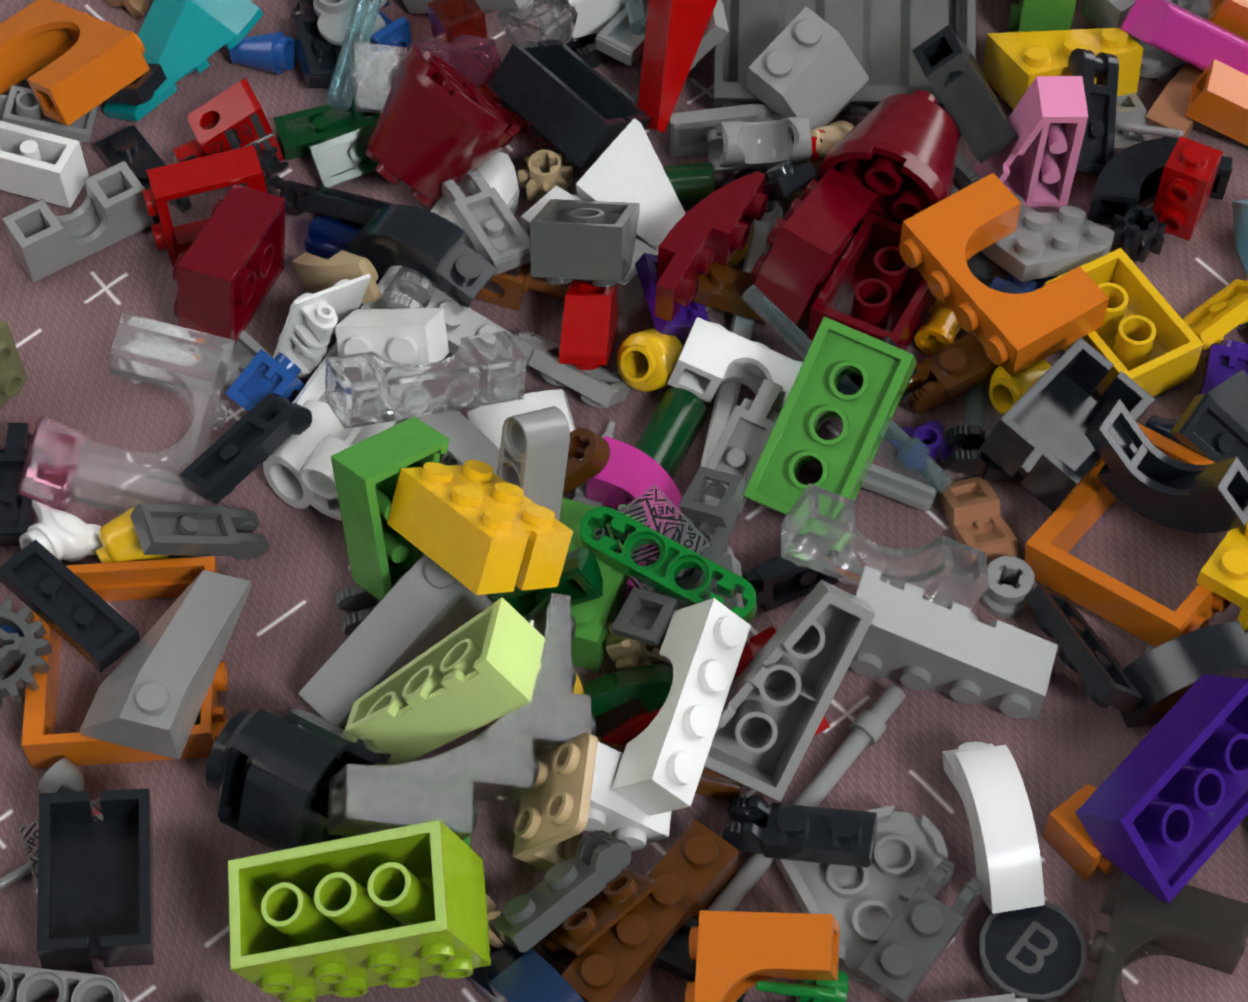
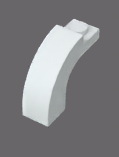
M975 741L961 744L958 749L942 751L944 771L958 791L969 820L975 852L976 877L984 883L980 895L992 914L1045 905L1041 856L1034 818L1021 774L1006 745L994 746L992 743L986 744Z

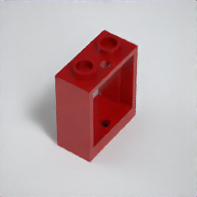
M254 145L146 170L151 188L142 190L149 217L158 215L160 221L159 223L151 224L158 251L167 249L172 266H174L178 256L186 254L191 247L198 227H204L210 218L173 227L167 201L243 183L244 187L267 193L263 171Z

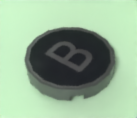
M1045 901L1043 906L990 914L977 941V954L985 981L999 995L1015 993V998H1027L1028 1002H1059L1077 987L1087 964V943L1079 925L1062 908Z

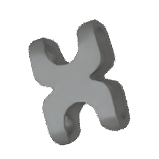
M809 116L786 117L764 122H743L742 120L717 123L716 129L710 130L707 134L708 162H711L713 174L732 173L750 168L757 169L762 166L771 169L789 160L795 166L800 165V162L809 160L812 156Z

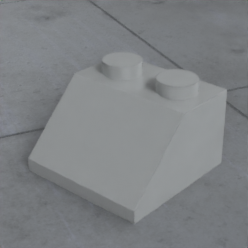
M806 6L748 67L746 89L782 119L786 117L809 116L810 130H814L815 127L828 126L864 88L870 78L841 34Z

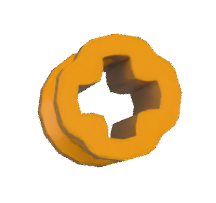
M937 299L931 304L929 308L930 318L927 324L920 327L915 335L917 347L929 356L954 343L958 332L962 330L955 313L943 299Z

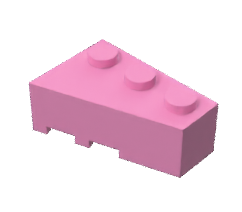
M1037 76L1008 118L1019 138L984 162L980 163L978 161L974 167L975 174L982 179L994 173L1012 193L1018 194L1023 198V205L1067 206L1088 121L1083 77Z

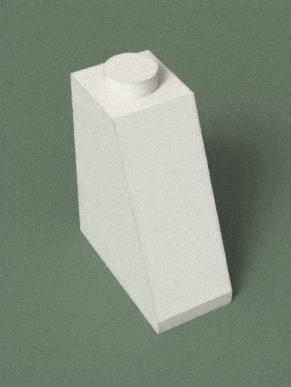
M635 118L576 183L577 196L584 201L640 203L636 238L658 251L659 245L669 231L686 214L642 124Z

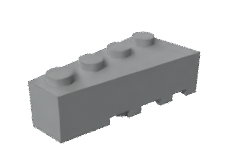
M865 565L856 597L867 601L876 614L849 666L850 669L861 676H879L901 682L905 687L912 690H930L948 695L962 704L973 705L977 703L995 708L1013 718L1027 717L1038 720L1046 696L1058 644L1000 620L993 621L989 625L979 622L977 616L971 612V608L954 601L948 607L922 598L924 589L907 582L902 585L901 589L880 581L881 571Z

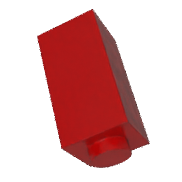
M1180 136L1164 167L1152 209L1157 215L1159 222L1167 224L1165 233L1190 241L1205 212L1223 151Z

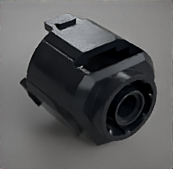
M288 707L286 711L246 708L232 717L217 737L207 761L205 780L208 788L218 793L216 809L221 823L275 851L362 835L363 812L359 811L364 800L365 781H371L374 763L387 764L391 754L377 747L370 739H363L312 713Z

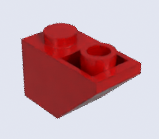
M572 281L565 295L559 364H572L580 370H594L599 368L600 365H607L618 336V284L610 287H597L591 285L590 281Z

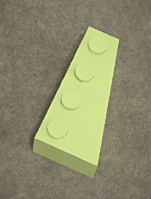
M502 597L354 701L345 730L363 739L372 740L377 747L391 754L387 764L377 763L387 773L406 763H411L418 757L530 703L537 674L541 669L540 660L545 638Z

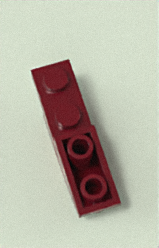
M753 172L717 189L689 210L669 231L658 248L657 279L659 281L656 284L654 316L672 322L681 306L688 307L691 303L699 276L701 274L706 276L713 262L727 266L734 252L744 249L750 235L752 222L762 219L768 205L769 195L764 194V173Z

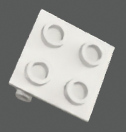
M368 273L352 280L343 279L328 289L314 294L305 293L296 298L290 306V312L283 331L278 338L279 342L273 358L275 359L280 352L302 370L298 375L299 377L309 378L320 365L322 356L325 354L329 343L337 341L335 326L355 309H359L371 279L370 274Z

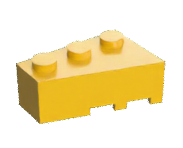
M1120 27L987 33L983 74L989 85L1014 110L1037 76H1073L1068 69V59L1074 49L1080 48L1091 50L1095 56L1100 52L1117 56L1119 60L1117 96L1134 92L1137 93L1144 48L1126 31L1120 29Z

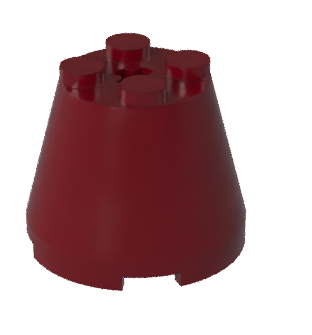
M413 45L401 61L367 144L365 154L378 164L375 169L380 175L395 185L400 180L404 181L412 187L410 192L414 197L431 207L436 200L443 197L441 191L442 182L452 179L458 185L467 177L466 174L477 170L507 146L521 127L501 105L496 104L495 107L492 106L491 99L476 88L474 82L433 53L426 50L421 55V50Z
M916 90L912 94L891 95L883 99L828 152L819 167L818 181L820 182L825 174L833 168L878 194L870 213L902 225L904 220L951 195L957 148L961 133L951 116L937 105V100L931 93Z

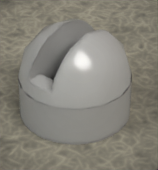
M62 758L43 775L38 784V790L42 793L82 792L85 788V779L76 765L68 758Z

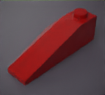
M649 0L638 107L652 118L645 129L665 133L718 0Z

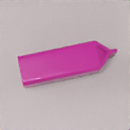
M1135 0L1120 26V29L1202 70H1205L1215 59L1248 75L1247 39L1167 0Z

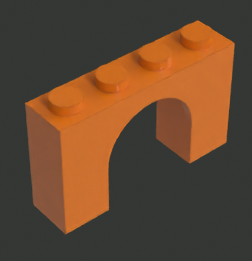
M36 0L0 24V94L5 93L11 89L12 85L15 86L27 78L44 115L69 126L150 70L143 56L145 47L141 39L133 31L117 27L108 21L105 22L90 16L86 12L68 7L64 3L54 0Z
M1212 0L1208 21L1248 40V0ZM1214 59L1192 84L1185 116L1248 146V75Z
M991 173L904 220L899 252L904 262L911 268L915 267L924 277L932 294L939 300L943 299L953 310L960 326L965 331L972 332L983 344L989 359L994 364L1001 365L1011 377H1014L1077 341L1080 337L1082 338L1103 325L1110 298L1080 266L1042 288L1021 294L1004 293L989 288L972 274L967 261L981 250L1016 232L1021 202L994 173Z
M700 910L699 927L692 926L689 935V955L691 960H696L695 982H688L685 1002H736L747 990L755 986L758 980L838 981L839 923L833 914Z

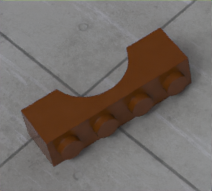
M696 819L647 875V877L658 881L660 886L578 955L561 976L585 1002H631L637 995L650 966L671 937L691 917L699 914L700 910H707L735 876L739 850Z

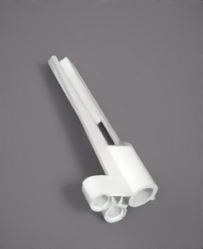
M499 151L480 166L477 171L481 173L491 188L495 187L514 215L518 208L520 190L518 189V179L509 155ZM465 178L457 186L465 197H469L472 193L469 191L467 178ZM441 197L431 212L449 220L464 230L450 210L444 197ZM465 232L461 241L481 256ZM390 266L377 284L383 297L376 302L364 303L360 309H385L390 295H393V293L404 294L397 288L398 285L396 284L401 273L403 274L404 271L419 274L420 277L431 281L434 289L437 288L447 295H451L416 270L404 266ZM336 341L291 403L300 404L311 411V426L300 435L292 434L263 462V470L271 488L287 504L298 509H304L312 505L322 514L342 521L331 456L393 427L395 421H392L393 410L396 406L409 403L423 376L406 377L403 375V372H389L369 403L360 411L351 412L346 409L342 400L344 372H341Z

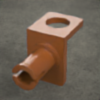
M530 262L521 266L517 277L506 273L494 275L491 281L501 285L505 292L493 293L484 288L476 299L519 311L525 294H529L531 290L565 301V295L571 283L549 284L545 282V278L531 277Z

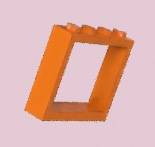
M1137 423L1151 443L1169 457L1193 465L1216 463ZM1103 459L1025 543V562L1030 565L1034 573V580L1057 593L1067 596L1073 602L1155 648L1189 632L1208 627L1209 620L1215 612L1223 613L1232 603L1198 584L1176 611H1173L1068 553L1117 499L1097 477L1105 464Z
M215 556L66 565L67 568L106 602L179 597L203 570L219 573ZM32 611L34 615L33 622L41 621L47 632L41 639L48 640L52 651L48 655L40 656L48 664V673H35L33 675L39 688L36 691L30 690L27 687L25 689L21 746L32 769L50 768L62 758H68L76 766L177 760L82 736L80 732L55 734L61 636ZM220 661L200 709V722L198 725L193 726L180 759L209 757L217 737L227 724L225 706H219L220 692L228 691L226 661Z

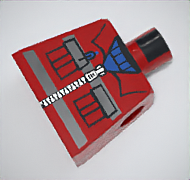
M246 78L190 112L187 120L196 138L173 149L178 161L183 162L250 146L254 142H258L261 151H269L274 146L278 147L275 155L279 161L285 159L264 111Z

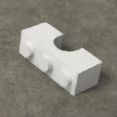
M697 317L667 384L675 388L688 390L700 399L710 403L718 387L723 383H742L757 395L764 379L783 386L782 388L786 392L778 410V413H780L803 362L795 361L775 352L760 342L751 341L730 332L720 324L708 322Z

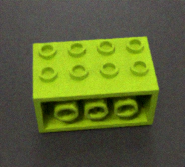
M440 819L228 861L231 970L261 988L262 992L269 993L282 1002H316V997L335 994V996L342 998L360 997L368 993L369 987L387 984L391 988H410L419 985L420 978L440 975V977L446 979L465 978L473 974V968L491 965L483 859Z

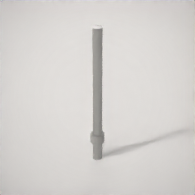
M889 685L870 710L861 711L849 726L851 733L792 805L819 806L867 745L874 746L886 731V721L906 698L900 688L895 685ZM752 853L706 911H734L775 858H766L764 854Z

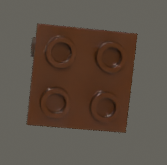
M623 868L618 876L606 884L607 887L544 937L547 940L542 944L545 952L554 961H557L561 956L569 958L572 953L580 955L660 886L658 881L628 868Z

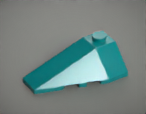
M154 0L137 36L145 47L143 56L147 64H160L167 79L154 92L152 99L144 104L106 103L103 109L106 117L138 122L177 92V81L193 71L200 74L208 68L210 64L207 58L223 46L228 50L235 47L263 16L260 7L250 0Z

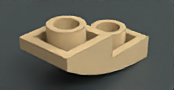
M341 250L329 259L305 252L292 261L307 293L314 294L332 287L340 280H352L369 273L371 279L361 304L376 302L383 297L376 283L378 273L373 264L365 257Z

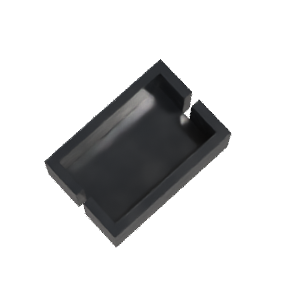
M559 39L538 41L537 44L534 41L513 43L488 85L500 97L499 101L506 109L520 114L531 124L530 129L533 133L544 140L551 141L562 151L561 155L564 160L578 168L591 167L634 118L642 124L644 130L652 119Z
M1081 337L998 421L980 447L984 454L1010 476L1014 477L1018 472L1025 478L1021 485L1053 512L1102 461L1101 456L1093 448L1084 433L1103 405L1120 399L1134 420L1138 422L1155 400L1154 397L1122 371L1116 376L1098 402L1093 399L1091 395L1114 364Z
M150 788L100 791V803L104 819L102 821H94L89 791L39 794L37 953L42 968L53 970L93 968V958L102 957L104 968L154 965L153 810Z

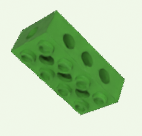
M823 317L743 496L751 502L828 536L840 533L917 365L915 355L827 317ZM850 374L861 376L863 378V385L857 393L844 395L839 392V383L845 376ZM837 418L843 421V430L838 437L832 440H824L819 437V428L825 420ZM809 462L822 464L823 473L818 482L812 485L800 483L799 472L805 464Z

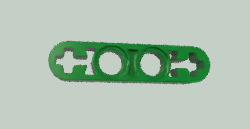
M606 506L595 507L582 517L579 524L581 540L584 547L589 549L595 557L661 593L677 599L678 602L687 607L704 602L709 594V600L715 598L725 606L724 599L711 592L714 580H718V593L728 598L735 597L737 593L742 594L745 607L735 606L731 611L748 624L755 617L757 611L756 592L752 584L741 576L613 508ZM609 523L613 535L624 542L621 554H618L620 551L618 541L605 535L597 541L593 528L603 529ZM643 544L656 546L660 550L659 559L650 566L637 565L632 560V554L638 546ZM694 567L703 573L704 580L699 587L693 590H685L676 584L675 578L684 568Z

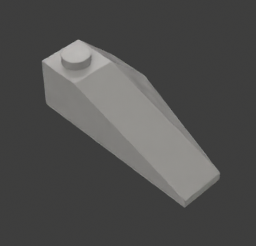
M424 554L300 690L298 695L324 720L341 727L347 724L354 701L485 610L493 602L488 597V594L475 595Z
M203 570L99 686L79 730L81 735L180 760L251 590V581Z

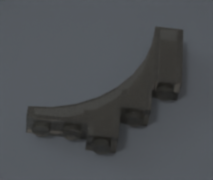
M551 593L531 611L530 624L545 638L540 660L541 669L537 674L530 703L492 721L480 734L464 745L429 759L395 765L347 764L329 781L327 834L352 837L440 819L463 841L472 834L477 824L478 804L476 800L512 805L533 789L539 770L537 756L561 746L584 732L595 736L596 720L591 715V696L572 693L576 683L577 672L575 665L571 663V643L576 632V620L571 615V596Z

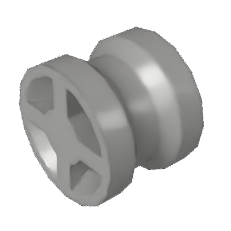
M1002 556L989 563L980 591V600L989 613L1000 618H1012L1019 616L1026 610L1028 602L1025 598L1031 593L1034 586V573L1030 565L1015 556ZM1001 581H1008L1015 585L1002 584Z

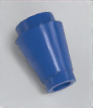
M280 31L244 37L235 47L229 50L230 59L233 64H240L275 74H282L285 70H292L296 61L294 39L291 36H285Z

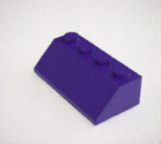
M1203 674L1075 812L1098 851L1162 902L1170 903L1248 814V679Z

